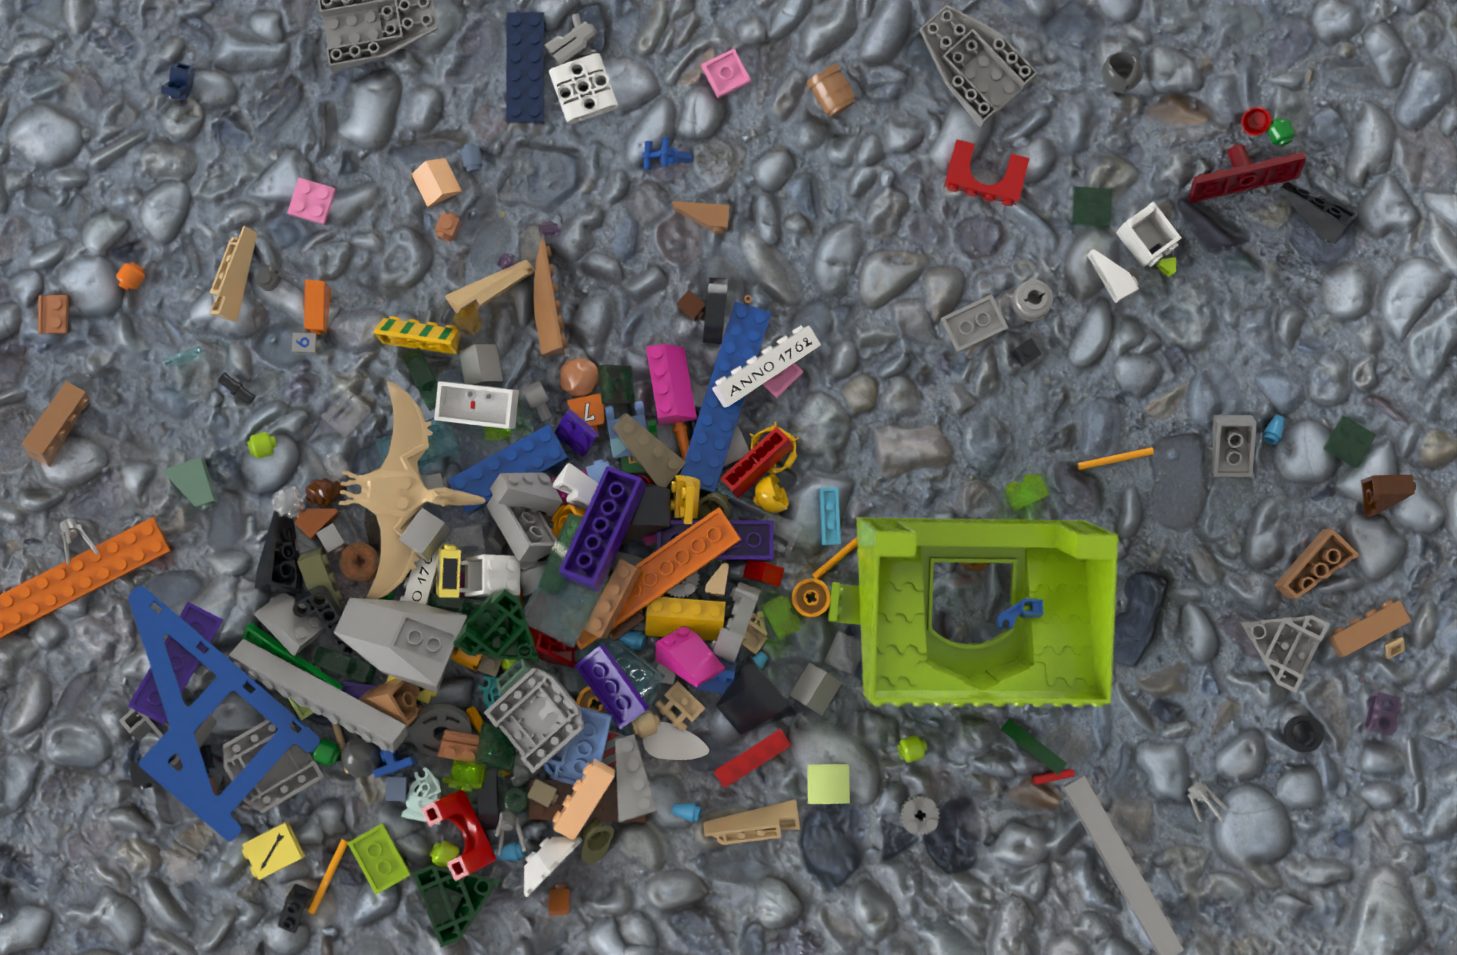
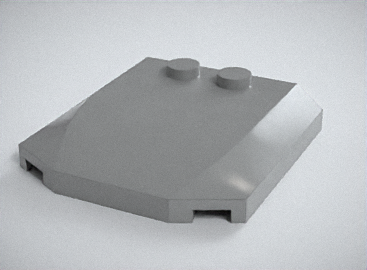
M536 667L532 668L484 712L494 726L500 727L520 752L522 761L532 773L537 772L585 729L579 705L555 676Z
M268 719L223 745L224 769L231 781L238 776L278 731L277 727ZM291 723L289 727L298 734L293 723ZM293 744L243 801L263 814L324 778L310 753Z

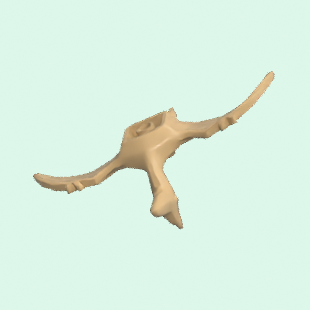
M387 381V388L391 398L394 423L389 453L381 468L365 475H355L349 471H342L343 475H348L356 480L341 482V485L359 484L362 488L360 494L340 490V494H345L347 497L354 499H347L344 502L339 501V505L345 506L357 503L366 507L376 515L381 530L380 562L374 582L365 599H379L388 595L404 581L410 569H417L414 563L421 558L402 543L399 538L424 504L431 502L444 507L445 505H479L485 503L483 497L448 489L446 486L430 490L425 487L417 462L429 448L428 436L433 435V432L428 429L431 422H425L420 407L405 390Z

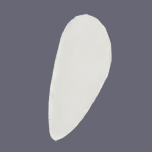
M660 722L656 734L643 738L645 750L656 758L690 760L700 758L709 753L707 745L696 735L687 730L682 732L678 727L675 728L667 722Z

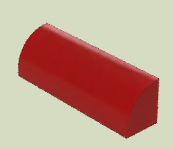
M775 427L728 470L720 480L738 499L794 447L789 438L778 427Z

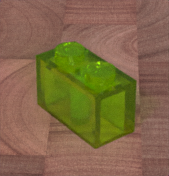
M1034 473L1023 477L1024 481L1018 484L1017 481H1013L1006 485L1007 489L1002 492L1012 512L1050 494L1040 474L1034 475Z
M782 595L761 606L779 641L800 630L799 625H801L797 614L793 615L789 609L792 607L787 597L783 598Z

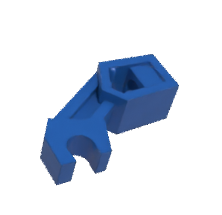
M1024 598L1009 609L1001 612L996 619L997 629L1003 627L1002 622H1007L1008 629H1012L1018 616L1021 618H1040L1043 615V600ZM1024 606H1030V611H1024Z

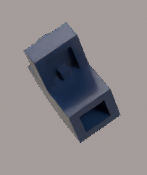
M179 62L170 67L169 82L162 86L161 93L168 95L172 99L186 100L191 93L194 83L195 67Z

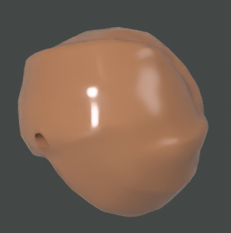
M586 358L569 360L560 370L561 388L568 394L576 397L588 395L600 383L601 376L598 368Z

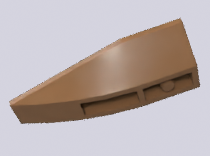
M545 240L540 242L534 277L535 321L543 358L565 354V349L568 348L565 333L562 334L561 330H565L562 315H558V312L561 311L560 301H556L555 293H558L557 283L552 281V275H555L553 263L549 264L548 257L552 256L550 245L546 246Z

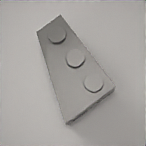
M547 472L500 473L490 487L498 504L518 509L522 506L530 508V512L536 513L537 510L546 512V516L552 517L563 502L556 489L552 487L553 483Z

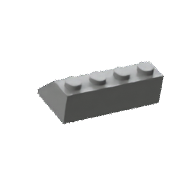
M494 496L491 497L486 506L519 562H535L560 547L558 540L540 511L537 510L534 513L530 512V508L521 506L518 509L498 504Z

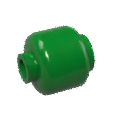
M1281 117L1272 120L1267 130L1272 144L1279 147L1293 141L1292 138L1295 136L1291 122L1288 119L1282 120Z
M322 738L319 745L312 751L313 760L327 767L332 764L335 765L342 750L339 749L338 743Z

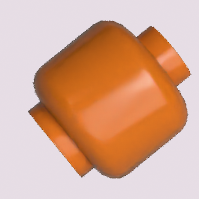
M132 261L131 263H124L116 274L117 280L120 281L118 285L127 291L130 288L133 290L138 289L146 277L144 269Z

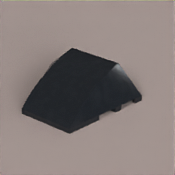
M644 482L646 489L620 546L629 542L633 543L639 538L653 535L671 527V489Z
M750 655L742 669L738 671L732 684L728 686L716 704V707L740 735L797 713Z

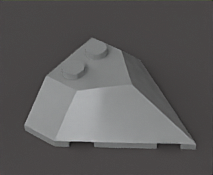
M1313 615L1241 623L1277 685L1293 693L1297 692L1304 678V673L1330 626L1329 623Z

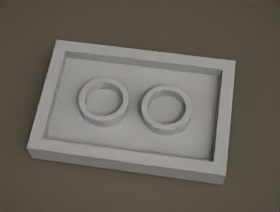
M992 294L940 319L956 353L1008 329Z

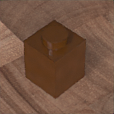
M690 290L676 304L677 309L693 322L696 319L700 320L705 315L706 304Z

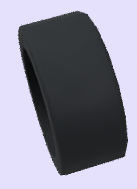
M1301 715L1291 718L1286 723L1283 737L1291 749L1297 752H1311L1321 745L1324 739V731L1321 724L1315 718ZM1305 722L1313 727L1314 739L1310 744L1300 745L1293 739L1292 731L1298 723Z

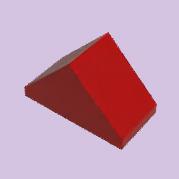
M747 560L743 578L780 587L784 568L767 562Z

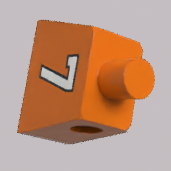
M603 393L567 400L569 408L597 433L599 427L605 426Z

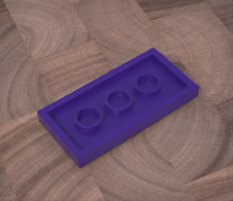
M604 643L575 665L608 714L613 715L612 719L619 729H622L649 709Z

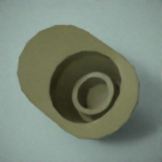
M711 492L704 498L699 499L698 518H692V520H701L719 507L728 518L730 515L728 495Z
M593 819L591 824L585 827L582 833L584 845L581 852L584 862L595 863L604 857L614 835V829L611 826H606L597 819Z

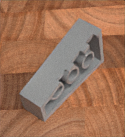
M635 735L615 740L619 823L657 812Z

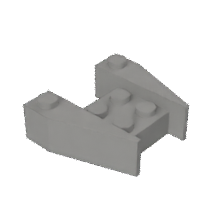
M741 582L738 583L737 587L733 586L730 597L733 598L732 604H735L731 613L735 615L734 619L729 618L726 629L721 628L717 641L713 640L710 648L719 660L734 664L758 600L760 589Z
M186 687L181 696L184 705L189 707L185 701L193 694ZM133 709L119 720L124 728L138 741L151 730H154L161 738L170 728L168 719L163 725ZM211 715L194 732L199 749L217 723ZM174 754L168 760L169 765L175 770H182L183 766L178 754Z

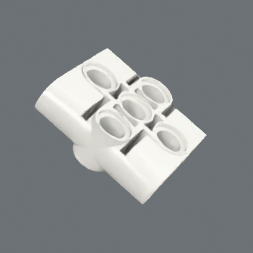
M599 53L579 58L549 70L567 124L578 123L610 112L619 106ZM575 69L582 70V72L578 75L573 73ZM599 80L606 81L603 86L597 85V82ZM581 86H587L588 90L585 92H581L579 88ZM564 92L571 93V95L568 98H563L561 96ZM588 103L595 105L592 109L585 108V105Z

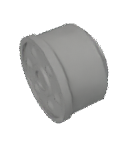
M1039 280L1024 282L1014 291L1011 298L1013 312L1018 318L1027 322H1036L1043 319L1049 312L1053 302L1051 289L1047 284Z
M537 562L523 568L522 572H520V585L524 598L545 593L562 585L555 565L551 562Z

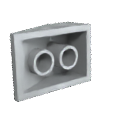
M1213 415L1214 477L1253 476L1257 422L1252 415Z
M281 593L255 612L254 615L295 656L320 637L326 628L316 612L303 618L296 616L293 612L295 599L286 593ZM302 603L298 604L300 608H307V606Z

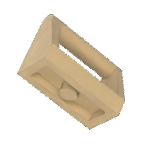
M723 563L706 583L705 594L724 597L728 564Z

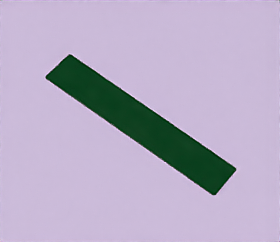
M1008 719L1001 728V731L1055 773L1059 774L1067 765L1064 760L1011 719Z

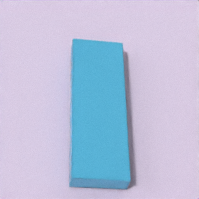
M839 487L819 488L822 546L841 545Z

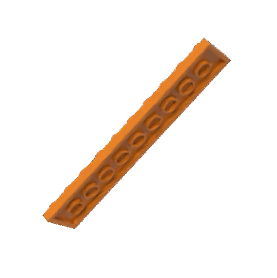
M720 507L635 565L642 569V572L611 630L741 541V538ZM605 587L560 617L580 650H584L600 639L584 630V627Z
M152 517L96 545L95 547L99 551L98 555L92 549H89L71 558L69 565L65 561L0 594V639L172 552L156 519Z

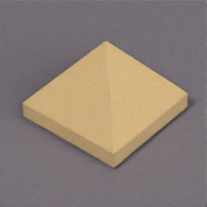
M1403 637L1387 640L1385 645L1387 659L1405 651Z

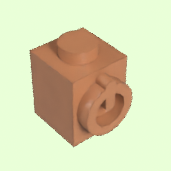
M442 212L435 227L436 237L448 243L455 241L462 226L458 218L459 216L452 212L447 214Z

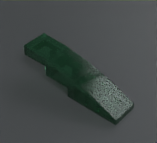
M569 513L545 566L539 584L540 588L559 593L563 582L559 569L583 519L582 516Z

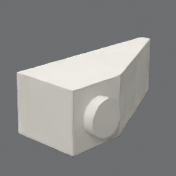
M1095 249L1088 253V258L1115 304L1134 294L1139 289L1136 278L1131 276L1128 271Z

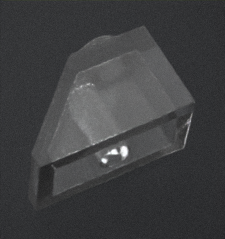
M170 849L159 851L175 888L202 876L200 873L202 868L194 858Z

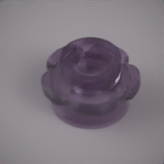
M509 253L502 254L497 262L498 266L503 270L516 264L515 256L513 254L509 255Z

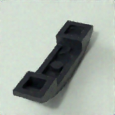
M499 751L479 752L477 799L479 821L483 830H496L500 819L501 810H499L498 797Z

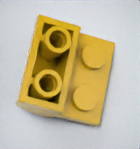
M675 475V481H671V493H674L673 500H671V511L674 518H682L684 524H692V518H698L700 480L697 478Z

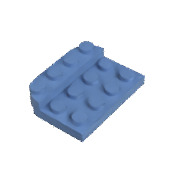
M580 707L585 729L544 764L545 770L551 775L550 778L574 785L577 779L581 780L584 776L583 770L588 762L592 763L594 758L602 762L613 715Z

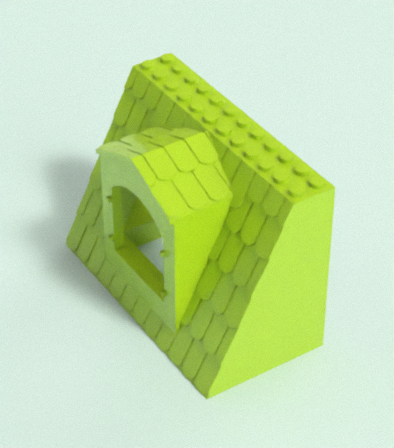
M856 517L863 690L865 697L872 705L884 706L885 703H893L895 706H904L905 703H913L914 706H925V703H933L934 706H945V703H953L954 706H965V703H973L974 706H985V703H993V706H1005V703H1013V706L1021 707L1025 706V703H1032L1033 706L1042 707L1045 706V703H1052L1053 706L1063 707L1065 704H1072V706L1083 707L1084 704L1103 707L1104 704H1111L1117 534L1086 520ZM934 562L1011 563L1010 607L1024 598L1043 600V615L1040 618H1021L1018 616L1012 629L1007 628L998 636L984 642L965 644L948 640L932 629ZM1025 605L1024 611H1030V606Z

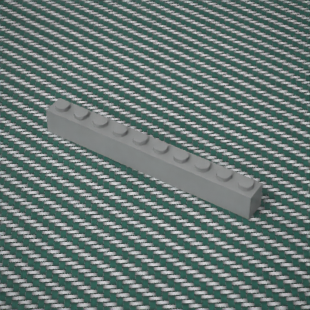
M242 639L229 654L230 661L251 679L258 680L267 688H273L282 696L295 700L300 706L312 709L315 714L327 717L332 723L344 726L347 731L357 733L364 740L372 741L382 750L394 753L407 736L405 724L245 639Z
M1080 775L1061 786L1157 955H1177L1184 951L1182 938L1178 933H1174L1171 928L1174 926L1168 916L1165 917L1162 909H1164L1158 898L1155 899L1151 892L1154 890L1148 881H1144L1142 874H1144L1138 863L1135 864L1132 860L1134 856L1128 846H1124L1122 842L1124 839L1119 829L1115 830L1112 825L1114 820L1109 812L1104 811L1102 807L1104 803L1098 794L1095 795L1092 790L1094 785L1090 778Z

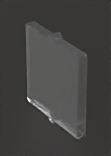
M838 631L824 662L836 667L838 671L843 670L854 675L862 657V642L854 639V636L850 637Z

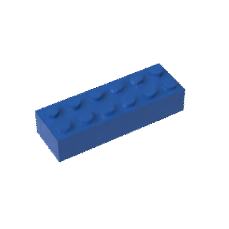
M550 424L451 477L448 479V482L453 490L478 495L485 499L483 504L461 505L469 516L488 504L493 496L490 487L500 473L549 472L569 461Z

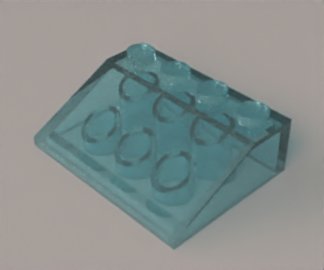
M554 551L523 611L528 626L570 648H574L610 577L606 576L600 591L566 580L559 573L566 555Z

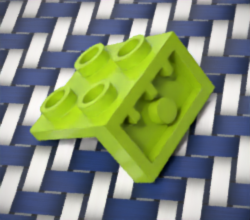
M832 582L828 622L861 625L859 586Z

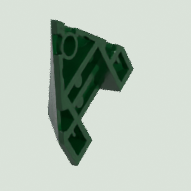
M505 588L493 592L466 620L453 642L456 647L468 656H476L477 654L487 655L489 658L519 661L520 659L532 660V662L540 663L521 601Z
M432 865L412 873L441 948L462 938L501 879L470 873L455 881L450 869Z

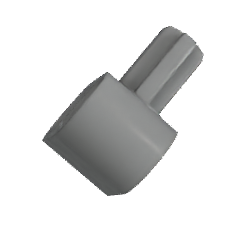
M540 381L523 388L531 408H536L542 421L549 420L552 417L546 404L549 399Z

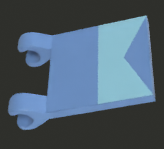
M635 402L636 416L631 417L647 430L643 402ZM605 407L604 413L607 421L612 458L630 456L631 453L611 429L619 420L614 419L613 407Z

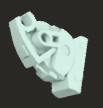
M425 767L423 770L426 775L423 778L419 776V772L414 773L416 780L410 786L406 798L407 809L403 811L401 817L427 822L421 808L440 799L442 792L441 784L433 773ZM419 785L420 787L418 788L417 792H415V788Z

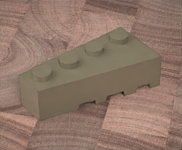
M623 414L611 428L654 485L666 488L686 463L628 414Z

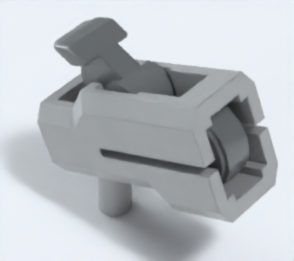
M579 14L572 15L574 28L564 37L556 36L545 44L547 52L552 59H555L554 61L558 66L574 61L580 56L585 57L597 53L596 49H591L590 43L596 39L595 34L597 31L591 23L588 25L585 21L581 24Z

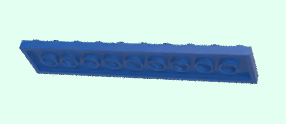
M737 301L734 303L685 457L686 463L683 465L680 475L697 478L700 480L701 490L715 493L745 396L732 405L723 407L712 387L716 385L715 381L725 376L728 378L731 376V371L736 367L741 366L743 368L746 366L748 359L755 355L758 358L772 313Z

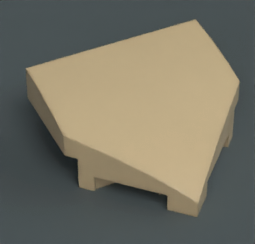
M763 611L752 613L741 643V647L754 656L767 640L766 636L768 634L765 628Z

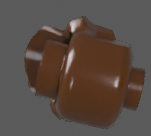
M327 478L322 480L315 479L305 488V498L311 505L327 507L342 495L340 490L346 491L347 487L341 485L339 481L332 483Z

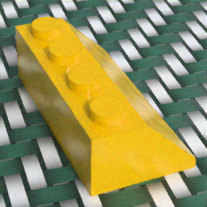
M659 597L647 605L645 635L665 637L685 626L698 634L702 640L717 641L721 628L724 626L725 602Z

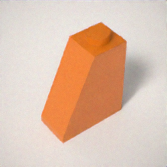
M305 279L304 329L309 333H316L318 336H321V333L327 334L332 289L325 281Z

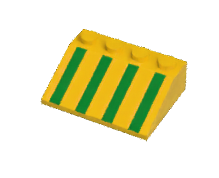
M389 316V319L383 318L373 332L382 344L458 355L461 332L456 326L446 325V327H440L434 322L420 324V321L415 319H408L407 322L401 321V318Z

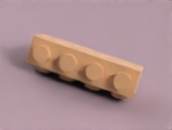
M595 758L592 763H587L583 770L584 776L581 780L577 779L573 786L574 792L571 796L567 795L562 804L564 806L562 811H557L552 820L554 822L553 830L573 841L615 776V769Z

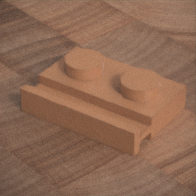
M39 295V334H68L69 296Z
M445 729L438 749V757L476 763L481 744L483 743V736Z

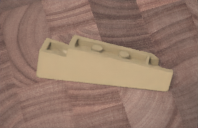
M246 226L242 227L239 237L233 236L229 241L210 293L217 297L209 314L232 322L238 321L257 232Z
M523 260L449 293L445 298L457 314L472 304L478 310L534 273L535 270L528 260Z
M796 800L704 822L705 836L717 838L718 843L722 845L781 838L780 830L800 829Z

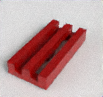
M1064 769L1059 774L1050 772L1033 776L1032 779L1033 783L1038 785L1075 777L1074 770Z

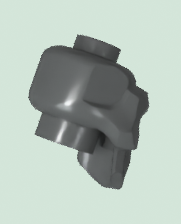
M519 751L515 753L513 761L510 763V768L514 774L511 781L516 789L524 786L539 773V770L535 773L530 771L522 761V755Z

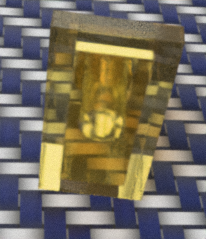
M473 304L460 313H455L451 320L453 326L472 336L475 332L478 333L483 324L481 322L480 310H476Z

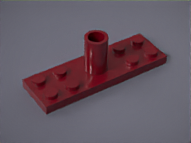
M1243 144L1235 145L1227 151L1232 168L1227 170L1220 169L1214 173L1199 174L1194 177L1188 198L1190 203H1195L1299 179L1306 161L1305 153H1291L1287 156L1273 157L1269 160L1252 164Z

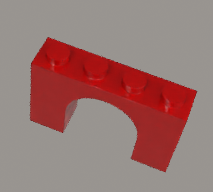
M956 139L943 187H947V190L952 192H966L965 194L971 197L981 196L984 197V200L990 202L1000 201L1005 206H1016L1020 198L1030 158L1011 153L1004 178L996 184H982L972 176L970 171V161L975 144Z
M777 729L748 750L713 771L722 786L726 788L790 747L791 744L782 730Z
M464 789L421 808L429 827L443 820H448L456 824L463 834L465 841L464 852L461 856L447 862L455 881L497 860Z

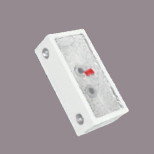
M438 381L434 420L514 429L516 426L519 390Z

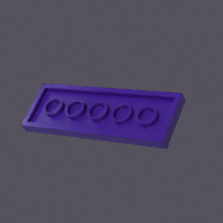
M187 602L179 616L209 643L212 642L223 622V619L190 602ZM168 635L164 644L182 694L200 661ZM201 642L197 645V648L205 654L208 648ZM150 667L128 707L164 725L167 721V716Z

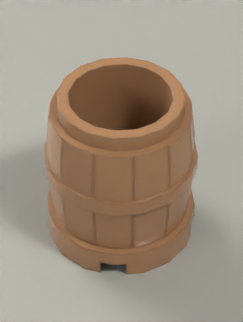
M838 63L827 67L822 73H817L806 82L809 90H812L817 99L818 105L830 117L843 112L856 102V96L850 86L851 84L842 74V69Z

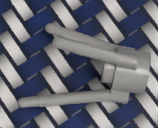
M66 519L60 523L66 564H70L68 544H71V539L77 537L78 532L96 555L99 554V551L83 531L81 524H76L74 519Z
M1199 781L1188 788L1190 793L1187 796L1191 800L1199 822H1202V818L1195 799L1197 801L1203 799L1220 822H1224V819L1207 796L1209 795L1225 811L1228 808L1208 789L1205 783L1202 784Z
M505 810L500 813L495 833L496 837L500 834L497 851L498 857L501 856L505 831H511L514 826L517 829L522 851L526 852L520 827V818L516 817L515 812L511 810L509 812Z

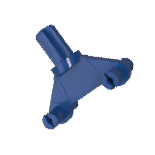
M662 138V149H659L657 152H652L653 141H645V149L642 153V158H644L643 170H651V159L653 158L661 159L660 167H668V164L674 165L676 162L689 164L692 160L691 153L678 151L677 148L673 147L669 148L670 138Z

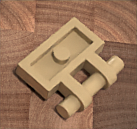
M678 681L664 695L670 701L666 705L661 700L655 704L660 710L659 712L663 716L668 717L673 722L672 725L675 728L678 727L682 732L688 727L683 720L687 717L693 722L705 709ZM673 705L682 712L679 717L670 710Z

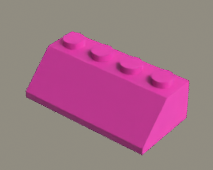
M668 344L646 347L659 426L696 420L685 348Z

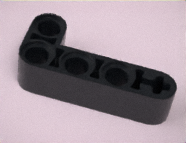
M316 586L296 597L293 605V612L296 616L303 618L316 612L342 655L351 657L356 654L355 650L334 634L343 613L325 586ZM318 594H321V595H323L325 598L322 599V600H319V599H317L315 596L318 595ZM304 603L307 605V608H300L298 604ZM332 611L334 615L329 616L325 612Z

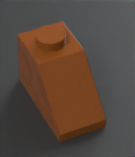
M335 508L302 510L296 516L297 520L294 523L310 539L315 540L318 537L316 533L329 526L341 512Z
M554 884V888L549 889L548 915H569L571 912V887H566V884Z

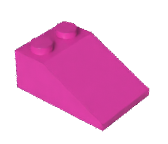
M685 626L656 642V661L696 687L725 670L724 665L698 634Z

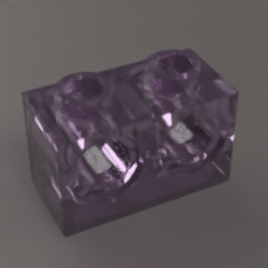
M1372 692L1364 730L1393 736L1398 727L1396 719L1402 708L1401 698L1381 692ZM1385 700H1387L1390 705L1388 710H1386L1383 707V703ZM1381 719L1385 721V727L1383 729H1381L1379 726V721Z

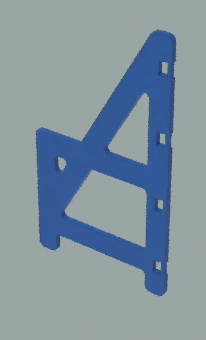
M137 586L129 594L128 600L170 726L169 730L139 761V766L226 841H233L240 834L241 826L231 817L232 811L293 744L310 753L319 745L320 737L144 586ZM153 602L163 609L159 614L150 608ZM165 635L171 636L216 675V679L189 707L184 705L164 644L163 637ZM200 642L209 649L205 654L197 648ZM246 681L256 689L252 694L243 688ZM231 692H236L275 725L278 731L219 796H216L213 793L194 732ZM292 721L302 728L298 734L289 727ZM174 754L180 756L183 766L180 771L175 770L168 763V760Z

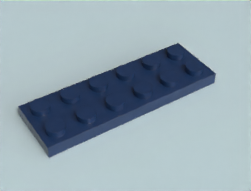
M506 12L507 123H544V12Z

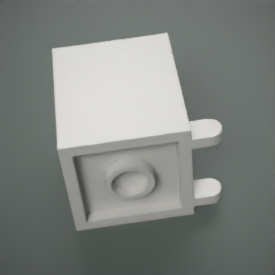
M1154 202L1128 219L1116 232L1142 268L1147 265L1152 267L1160 261L1163 254L1164 256L1170 254L1179 246L1177 242L1181 239V236ZM1159 243L1162 248L1151 254L1149 250Z
M484 554L467 557L465 561H460V565H465V588H459V592L465 593V597H489L493 592L503 588L514 596L520 595V562L516 556Z

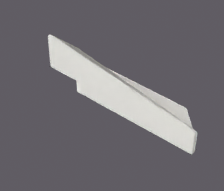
M568 463L554 481L552 487L568 493L566 502L587 510L598 483Z

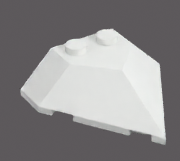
M554 836L551 839L547 837L539 845L541 849L537 853L533 851L525 859L528 862L524 866V895L526 897L583 841V837L577 836L574 841L566 836Z

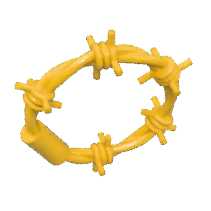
M776 421L773 426L765 428L756 435L749 434L752 436L751 449L755 447L756 443H759V437L763 433L771 432L776 427ZM780 427L778 428L789 438L794 448L785 461L784 466L776 468L775 464L767 472L770 474H776L784 469L791 468L798 456L796 454L795 441L800 438L797 437L795 439L794 436Z

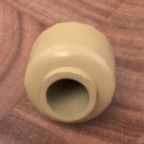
M646 710L630 722L632 732L640 738L656 734L658 726H660L658 715H654L652 711Z

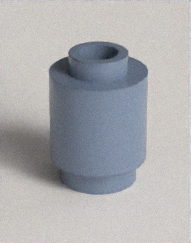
M475 144L464 145V149H461L464 169H466L467 173L481 171L482 159L480 148L475 146Z

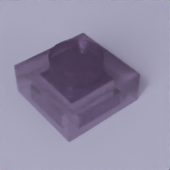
M546 221L542 225H538L541 237L559 235L558 224L553 221Z

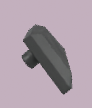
M493 519L485 541L500 554L508 546V542Z

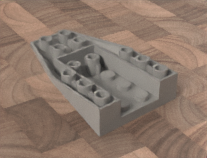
M318 0L328 45L326 51L329 67L333 73L387 57L438 30L433 0Z
M949 5L943 7L919 29L944 83L980 128L1025 89L1038 73L998 31Z
M349 598L334 634L382 673L437 693L444 678L445 668L455 647L453 642L465 624L467 616L413 601Z

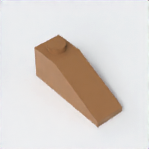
M672 202L673 210L707 230H712L716 234H722L724 231L728 232L729 205Z

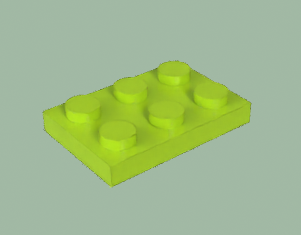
M384 823L348 842L375 895L411 875Z

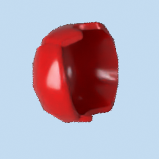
M1255 106L1243 114L1241 125L1243 130L1249 135L1259 136L1269 129L1272 118L1268 110Z

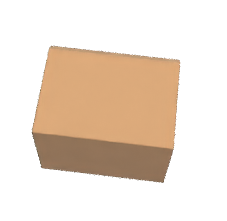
M446 158L425 161L412 173L428 208L462 192Z

